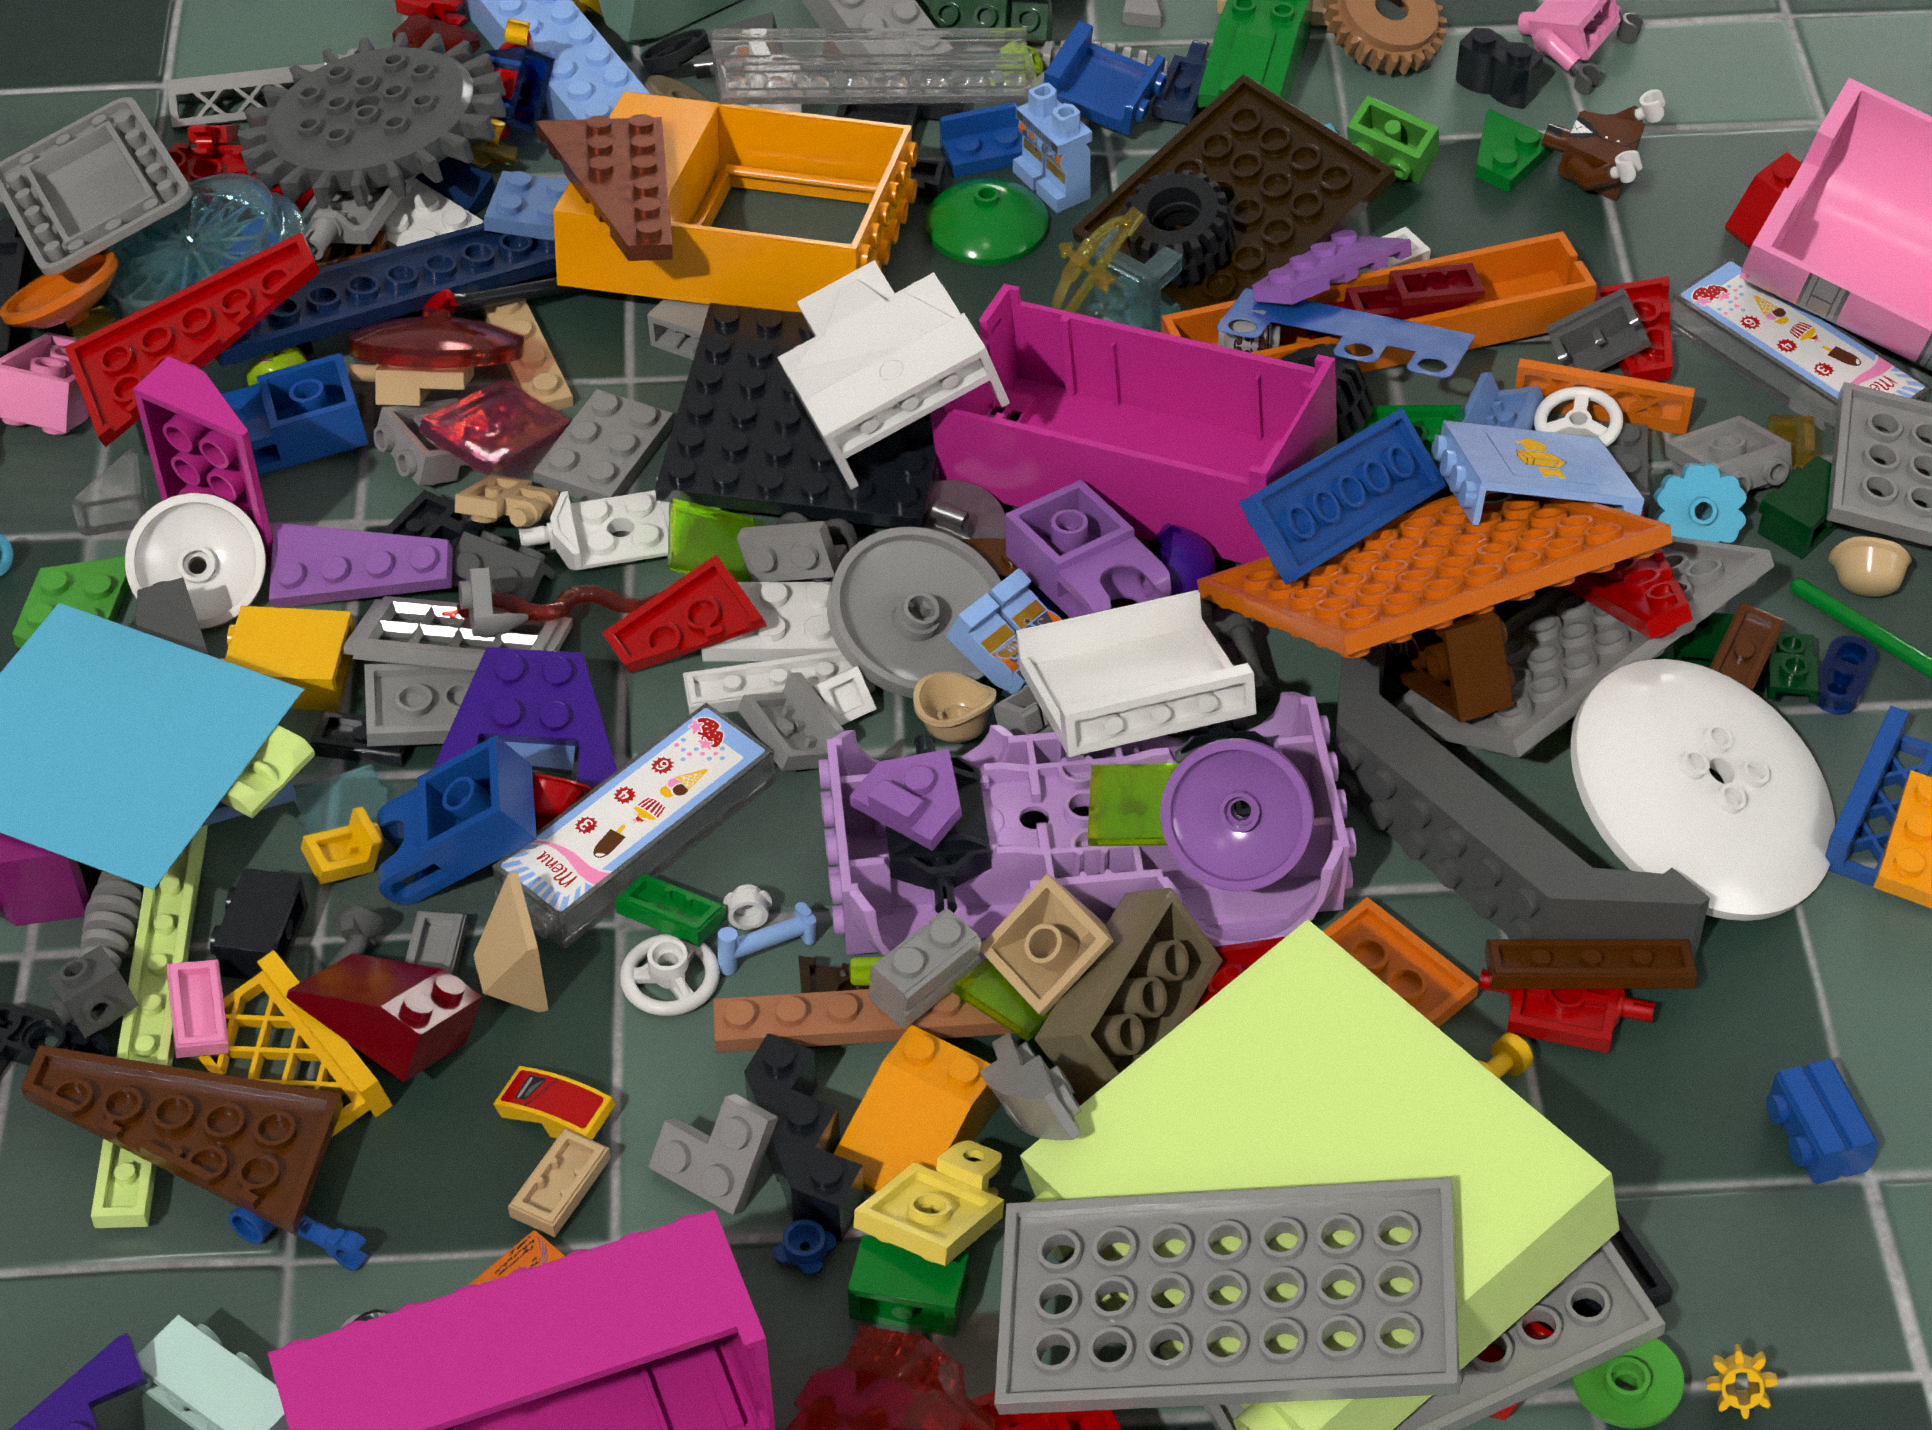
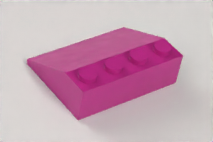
M168 356L133 388L161 499L163 501L181 494L202 493L214 495L233 503L256 526L264 545L266 565L271 567L273 538L248 430L204 371L195 365L186 364Z

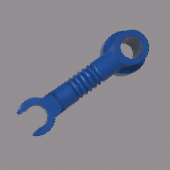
M238 1206L228 1216L233 1230L245 1241L252 1244H261L274 1229L279 1228ZM303 1214L296 1235L325 1249L326 1253L344 1268L356 1271L369 1257L368 1254L359 1250L367 1241L359 1233L352 1230L345 1231L341 1228L334 1230Z

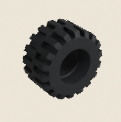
M1175 170L1167 171L1166 176L1158 177L1155 175L1148 178L1149 183L1147 185L1140 184L1135 188L1136 196L1128 197L1125 202L1127 209H1124L1122 213L1126 239L1136 268H1141L1142 274L1148 279L1155 276L1156 282L1165 284L1168 280L1172 281L1173 285H1182L1183 281L1191 280L1192 284L1200 281V276L1204 274L1209 277L1216 272V265H1224L1228 260L1226 253L1232 252L1234 246V230L1225 193L1221 192L1220 185L1216 181L1210 182L1209 177L1203 173L1194 176L1192 170H1183L1182 174H1175ZM1190 224L1180 230L1167 231L1177 225Z
M1316 344L1312 347L1298 349L1296 352L1282 357L1281 360L1315 367V358L1318 354L1335 358L1337 444L1353 436L1355 431L1360 430L1364 426V420L1371 416V407L1374 405V399L1357 361L1338 357L1333 353L1337 344L1326 346L1325 344ZM1347 347L1344 348V350L1348 354L1354 356V354L1351 353L1350 349H1348Z

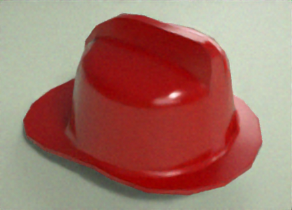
M532 773L536 829H548L583 801L585 794H593L596 790L576 781Z

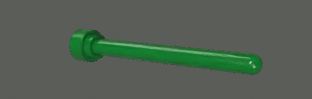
M1796 578L1790 583L1792 594L1932 680V657L1805 579Z

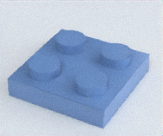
M502 171L484 216V231L555 241L553 210L570 181L562 177L548 178L529 175L522 171Z

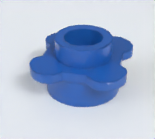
M807 1219L794 1221L785 1229L783 1243L775 1246L773 1251L774 1259L781 1265L791 1264L800 1268L801 1272L806 1276L817 1275L822 1271V1261L826 1254L835 1250L837 1246L836 1237L832 1232L824 1231L823 1227L815 1221ZM804 1246L810 1247L807 1251H802L800 1248Z

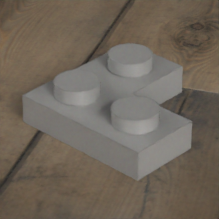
M737 1094L726 1096L711 1136L676 1117L665 1120L648 1168L732 1215L741 1213L745 1209L778 1117Z

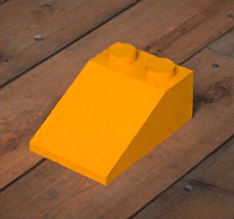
M911 1024L881 1063L834 1154L863 1165L864 1189L873 1194L912 1163H917L936 1171L937 1158L959 1142L966 1140L974 1141L1000 1106L999 1099L986 1084L980 1073L990 1063Z

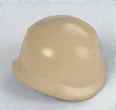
M1859 536L1846 539L1836 545L1829 553L1828 561L1835 567L1839 584L1847 591L1864 597H1881L1892 594L1900 588L1912 558L1901 545L1893 541Z
M952 671L936 672L924 676L916 684L913 693L914 710L921 721L924 722L928 733L950 743L967 742L979 737L988 725L991 708L996 702V690L994 688L981 684L966 675Z

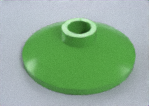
M1658 1338L1572 1377L1574 1391L1580 1402L1590 1413L1608 1424L1631 1429L1650 1427L1667 1419L1677 1409L1683 1395L1685 1383L1683 1369L1677 1356ZM1627 1384L1631 1386L1634 1390H1624L1619 1388L1617 1385Z

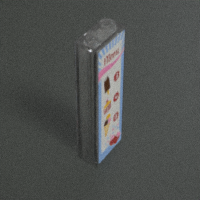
M1731 257L1673 295L1669 318L1671 330L1833 438L1835 436L1838 394L1844 382L1929 402L1932 390L1930 385L1832 322L1741 279L1740 275L1743 265ZM1874 426L1879 431L1888 433L1886 428Z
M708 703L703 704L536 832L537 840L508 854L494 864L492 867L496 883V889L494 890L496 898L499 896L507 874L518 872L533 930L544 939L549 937L563 949H566L616 909L615 899L643 873L656 878L776 782L773 750Z

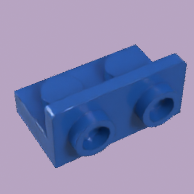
M1015 102L946 115L939 119L940 150L954 178L1012 167L1013 159L1022 156L1023 134L1018 129L1019 120L1016 118V107L1018 106Z

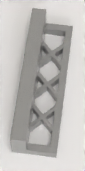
M325 64L299 65V67L311 73ZM292 66L166 80L173 130L188 128L191 125H221L248 122L245 110L251 104L254 107H263L255 99L259 94H264L262 89L266 85L290 89L295 85L289 70ZM241 96L246 100L235 113H225L215 105L219 98ZM202 101L206 104L196 117L180 119L178 103ZM211 109L218 113L217 115L206 116Z

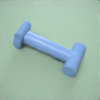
M799 902L795 905V917L739 937L738 932L732 927L720 929L718 931V964L720 973L726 976L733 975L738 969V958L796 937H800L807 945L814 944L816 941V918L807 904Z

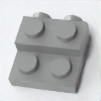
M457 398L422 402L420 406L397 405L382 407L378 425L374 430L376 448L380 452L388 451L395 459L398 473L402 477L410 476L418 486H432L437 483L457 481L460 466H474L478 463L498 461L501 449L500 444Z
M1741 415L1665 441V454L1670 460L1682 467L1687 463H1712L1719 469L1720 474L1729 473L1735 476L1739 481L1740 488L1746 494L1754 488H1767L1772 485H1779L1792 472L1791 443Z

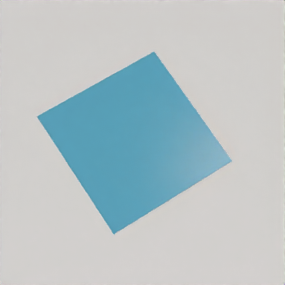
M58 603L0 672V833L154 890L303 692L304 688Z

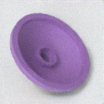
M1230 738L1214 741L1196 749L1176 767L1163 791L1160 820L1164 839L1170 852L1190 875L1214 888L1227 891H1250L1263 888L1278 881L1295 867L1311 839L1314 824V808L1310 790L1305 779L1286 756L1261 742ZM1236 801L1247 802L1251 808L1250 816L1241 817L1237 815L1234 810V803Z

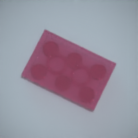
M502 379L423 417L418 433L433 441L438 448L452 453L469 464L473 470L489 476L557 441L571 421Z

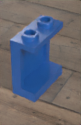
M1079 20L1045 71L1043 83H1050L1057 90V100L1061 104H1073L1080 111L1081 117L1129 136L1137 122L1143 123L1145 121L1153 96L1159 97L1166 86L1168 74L1164 73L1166 57L1158 54L1151 66H1147L1091 43L1093 26Z

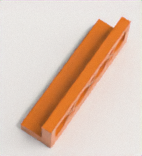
M1523 358L1519 359L1515 388L1539 386L1544 399L1553 392L1567 387L1586 386L1598 389L1610 395L1618 403L1623 414V423L1648 425L1650 430L1678 435L1687 433L1695 388ZM1575 400L1565 401L1554 407L1551 412L1566 415L1569 411L1573 410ZM1589 401L1587 411L1591 414L1592 419L1610 422L1608 412L1598 403Z

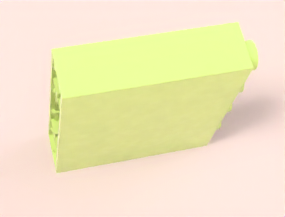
M1308 919L1080 1106L1082 1111L1075 1115L1081 1135L1073 1140H1048L1040 1138L1020 1155L1035 1194V1198L1030 1202L1451 1178L1454 1189L1459 1371L1619 1231L1612 1173ZM1403 1227L1391 1228L1384 1233L1381 1240L1388 1245H1401L1410 1239L1412 1232ZM1345 1230L1335 1231L1326 1238L1325 1244L1334 1249H1341L1351 1244L1355 1235ZM1289 1233L1279 1234L1270 1241L1268 1247L1277 1252L1288 1251L1296 1245L1298 1238ZM1232 1236L1223 1237L1214 1244L1212 1251L1220 1255H1228L1235 1252L1240 1247L1242 1241ZM1176 1239L1168 1240L1159 1246L1156 1254L1164 1258H1172L1179 1255L1184 1250L1186 1244ZM1121 1242L1110 1244L1104 1249L1101 1257L1108 1261L1119 1260L1128 1253L1130 1246ZM1063 1245L1052 1249L1049 1253L1058 1260H1063L1075 1249ZM1403 1277L1393 1278L1386 1282L1382 1291L1389 1296H1402L1411 1290L1413 1283ZM1339 1280L1328 1286L1325 1295L1336 1300L1344 1299L1353 1293L1356 1286L1349 1281ZM1282 1283L1271 1289L1268 1298L1274 1302H1286L1297 1294L1298 1288L1289 1283ZM1233 1286L1222 1287L1213 1294L1211 1301L1218 1305L1232 1304L1239 1298L1241 1290ZM1169 1289L1157 1297L1155 1304L1161 1308H1172L1183 1300L1185 1294L1177 1289ZM1113 1292L1106 1295L1101 1302L1109 1311H1115L1125 1305L1128 1295L1122 1292ZM1395 1329L1385 1336L1383 1343L1390 1348L1399 1349L1409 1345L1415 1335L1407 1329ZM1336 1332L1327 1339L1325 1346L1332 1351H1344L1355 1343L1356 1337L1349 1332ZM1289 1334L1278 1335L1270 1341L1267 1349L1275 1354H1285L1296 1347L1298 1339ZM1224 1337L1212 1345L1210 1352L1218 1357H1227L1238 1350L1241 1342L1233 1337ZM1167 1340L1160 1346V1352L1164 1360L1176 1357L1183 1349V1344L1177 1340ZM1432 1395L1239 1404L1245 1410L1233 1422L1236 1430H1393Z

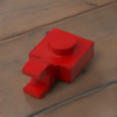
M395 0L397 13L420 20L430 21L437 15L447 26L454 29L460 28L468 20L466 15L456 12L464 4V0Z
M239 124L191 125L187 128L189 144H196V147L191 149L193 156H210L213 154L215 144L227 145L228 142L239 141Z

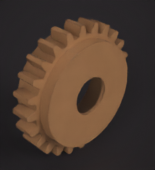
M1375 0L1325 1L1323 7L1327 10L1323 15V20L1330 22L1326 30L1328 33H1334L1336 37L1334 44L1341 45L1345 50L1344 54L1346 56L1350 55L1357 60V64L1369 66L1373 71L1379 69L1385 70L1387 74H1392L1393 70H1399L1402 74H1406L1409 67L1419 71L1423 63L1428 65L1432 58L1436 57L1447 34V31L1443 29L1447 18L1440 16L1443 7L1442 5H1436L1434 0H1386L1407 13V16L1401 20H1390L1382 16L1376 9Z

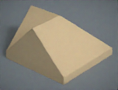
M518 872L507 874L473 956L479 986L482 987L483 994L539 1013L548 1011L539 951Z
M1046 874L981 944L980 951L1039 1015L1044 1016L1112 944L1113 939L1104 922L1052 876Z

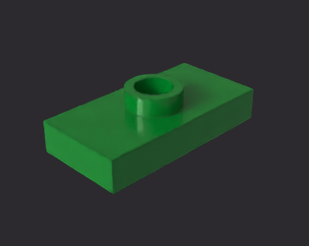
M645 873L615 899L616 913L695 946L701 945L726 920V906Z

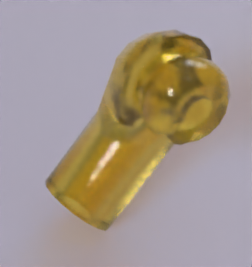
M478 140L470 146L474 160L471 162L481 169L492 161L514 166L518 147L501 142L498 145H494L484 140Z

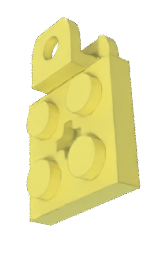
M966 1140L953 1145L937 1158L936 1171L917 1163H912L855 1209L853 1228L870 1234L881 1242L891 1243L917 1254L926 1261L946 1266L1003 1218L1004 1199L998 1197L999 1191L997 1188L988 1187L989 1179L1001 1167L1002 1154L976 1142ZM967 1158H978L981 1161H969Z

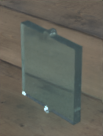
M371 764L294 789L297 799L294 802L300 814L298 817L299 826L306 828L308 834L348 826L352 809L362 806L370 820L377 823V812L389 799L388 789L381 787Z

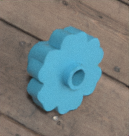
M1709 462L1685 464L1680 476L1674 474L1666 475L1661 482V487L1654 493V501L1661 509L1656 512L1653 520L1670 524L1672 536L1718 543L1719 541L1731 543L1736 540L1739 530L1746 523L1745 515L1739 508L1746 502L1747 497L1743 489L1740 488L1738 479L1729 473L1720 474L1719 469ZM1703 502L1702 509L1695 514V507Z

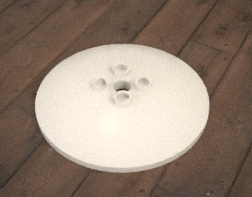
M1649 659L1622 666L1609 673L1586 696L1577 712L1571 735V762L1575 783L1582 803L1597 831L1614 854L1631 871L1663 874L1670 868L1675 869L1710 897L1706 915L1727 920L1751 921L1778 916L1800 904L1818 887L1830 866L1825 854L1830 836L1835 828V816L1828 787L1815 759L1790 724L1760 696L1739 682L1715 670L1694 663L1670 659ZM1709 769L1718 772L1724 783L1717 781L1711 775Z

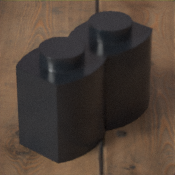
M1473 28L1460 41L1456 81L1470 91L1490 94L1492 98L1506 106L1524 109L1538 95L1543 55L1526 43L1508 42L1506 38L1492 29Z

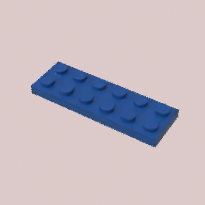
M1400 408L1240 501L1239 505L1246 515L1249 525L1254 529L1268 553L1273 566L1287 585L1445 488L1447 484L1403 408Z

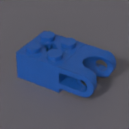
M342 353L256 376L258 384L221 394L248 430L258 475L298 464H306L315 459L340 452H348L369 444Z
M495 735L417 777V787L384 804L377 812V824L381 829L383 837L396 847H399V849L379 867V891L392 902L400 905H410L537 840L532 765ZM416 873V877L412 881L400 882Z

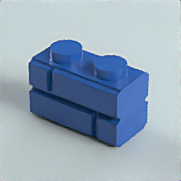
M1829 1058L1809 1063L1805 1068L1797 1066L1781 1070L1775 1075L1770 1095L1766 1097L1767 1112L1773 1124H1782L1789 1137V1153L1794 1164L1797 1167L1804 1166L1815 1185L1836 1180L1841 1175L1848 1177L1867 1172L1872 1167L1879 1143L1835 1063Z

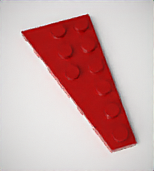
M1642 510L1641 516H1642V517H1645V516H1644V512H1643V510ZM1661 547L1654 549V554L1647 558H1627L1614 563L1615 567L1612 570L1601 573L1587 572L1576 576L1573 583L1562 586L1649 639L1669 636L1676 631L1677 627L1693 620L1688 601L1678 581L1674 579L1668 561H1665Z

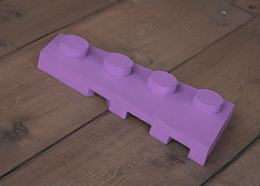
M1341 230L1331 234L1330 242L1311 245V250L1290 258L1288 264L1281 268L1270 270L1268 276L1253 284L1254 302L1295 304L1329 290L1331 283L1348 282L1358 278V270L1367 267L1371 270H1377L1387 266V257H1395L1402 260L1412 256L1411 239L1357 236L1354 230Z
M274 522L269 601L273 607L285 608L452 588L453 548L448 539Z

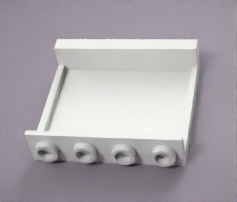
M1198 590L1016 630L1020 672L1068 757L1256 714L1254 672L1248 663L1233 666L1202 620L1200 592Z

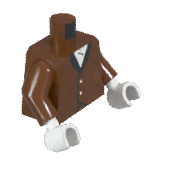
M1658 89L1647 91L1639 99L1641 108L1634 105L1616 114L1581 111L1572 130L1549 123L1541 146L1563 153L1558 168L1560 176L1575 182L1585 191L1592 190L1617 201L1623 184L1633 181L1636 177V172L1642 169L1637 149L1645 127L1643 119L1646 118L1648 122L1655 123L1664 116L1663 107L1665 106V100L1662 92Z

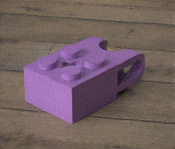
M1082 479L1005 514L1006 556L1069 618L1111 609V600L1119 598L1133 599L1141 603L1171 596L1170 574L1165 565L1134 536V528Z

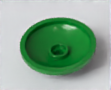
M998 178L971 179L949 187L931 202L925 216L927 237L940 253L955 261L976 266L1008 264L1030 255L1046 238L1049 223L1047 209L1037 195L1017 183Z

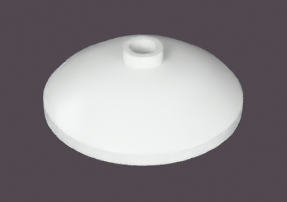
M187 493L173 496L149 509L132 530L125 552L126 576L136 599L137 590L152 586L157 582L171 581L183 577L201 630L224 625L238 617L241 606H250L260 591L266 568L264 545L251 519L233 503L214 495L202 493ZM196 559L204 560L207 564L205 571L201 574L192 573L189 569L192 561Z

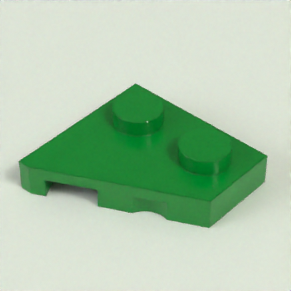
M1489 109L1486 112L1475 177L1510 193L1548 158L1554 150L1541 146L1545 134Z

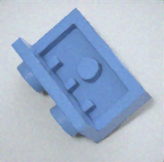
M1483 372L1470 393V398L1463 410L1465 418L1462 422L1531 430L1534 424L1535 412L1539 404L1544 400V396L1539 386L1499 390L1492 373Z

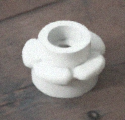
M746 884L728 893L723 900V905L728 910L727 915L733 926L742 930H753L761 927L767 921L768 908L772 906V898L768 892L760 890L757 886Z

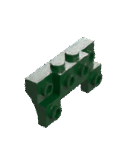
M915 0L946 42L964 43V36H978V44L1001 46L1002 38L1052 41L1053 11L1051 0Z
M1711 613L1699 622L1692 632L1679 637L1667 646L1660 656L1653 659L1680 660L1710 668L1735 614ZM1780 632L1754 690L1763 689L1766 676L1767 699H1774L1776 692L1808 695V703H1815L1818 695V656H1814V635Z

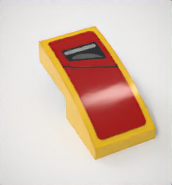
M519 1066L493 1105L502 1118L541 1123L551 1138H558L564 1128L593 1140L616 1103L611 1096L576 1080L536 1068Z

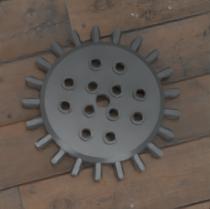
M406 32L397 34L392 48L374 49L368 37L362 38L359 42V53L341 59L329 48L323 51L324 66L311 73L297 65L292 66L289 70L295 84L290 89L266 85L262 90L268 107H247L245 110L250 128L238 130V138L243 149L241 155L249 176L256 174L261 190L265 193L280 185L286 203L293 204L310 188L313 189L319 208L327 209L338 191H351L357 207L366 206L369 189L389 185L397 198L406 196V179L423 173L433 182L438 183L443 180L438 163L446 157H451L468 164L474 160L468 139L492 141L496 135L491 119L504 118L506 116L502 96H505L506 92L500 71L495 72L488 53L474 58L469 41L463 40L446 52L441 34L433 33L421 48H410Z

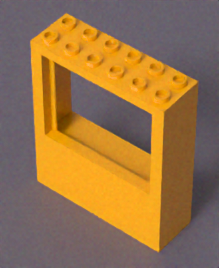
M624 91L610 114V119L630 118L637 114L662 117L673 260L628 261L610 237L608 225L605 222H599L594 215V206L591 203L586 204L571 182L553 210L557 285L708 305L716 303L802 313L797 302L874 260L880 270L881 265L888 264L891 244H896L898 241L900 223L905 224L907 220L908 203L914 204L916 199L917 179L911 178V167L916 165L918 144L917 142H912V126ZM731 187L870 204L852 244L711 227Z

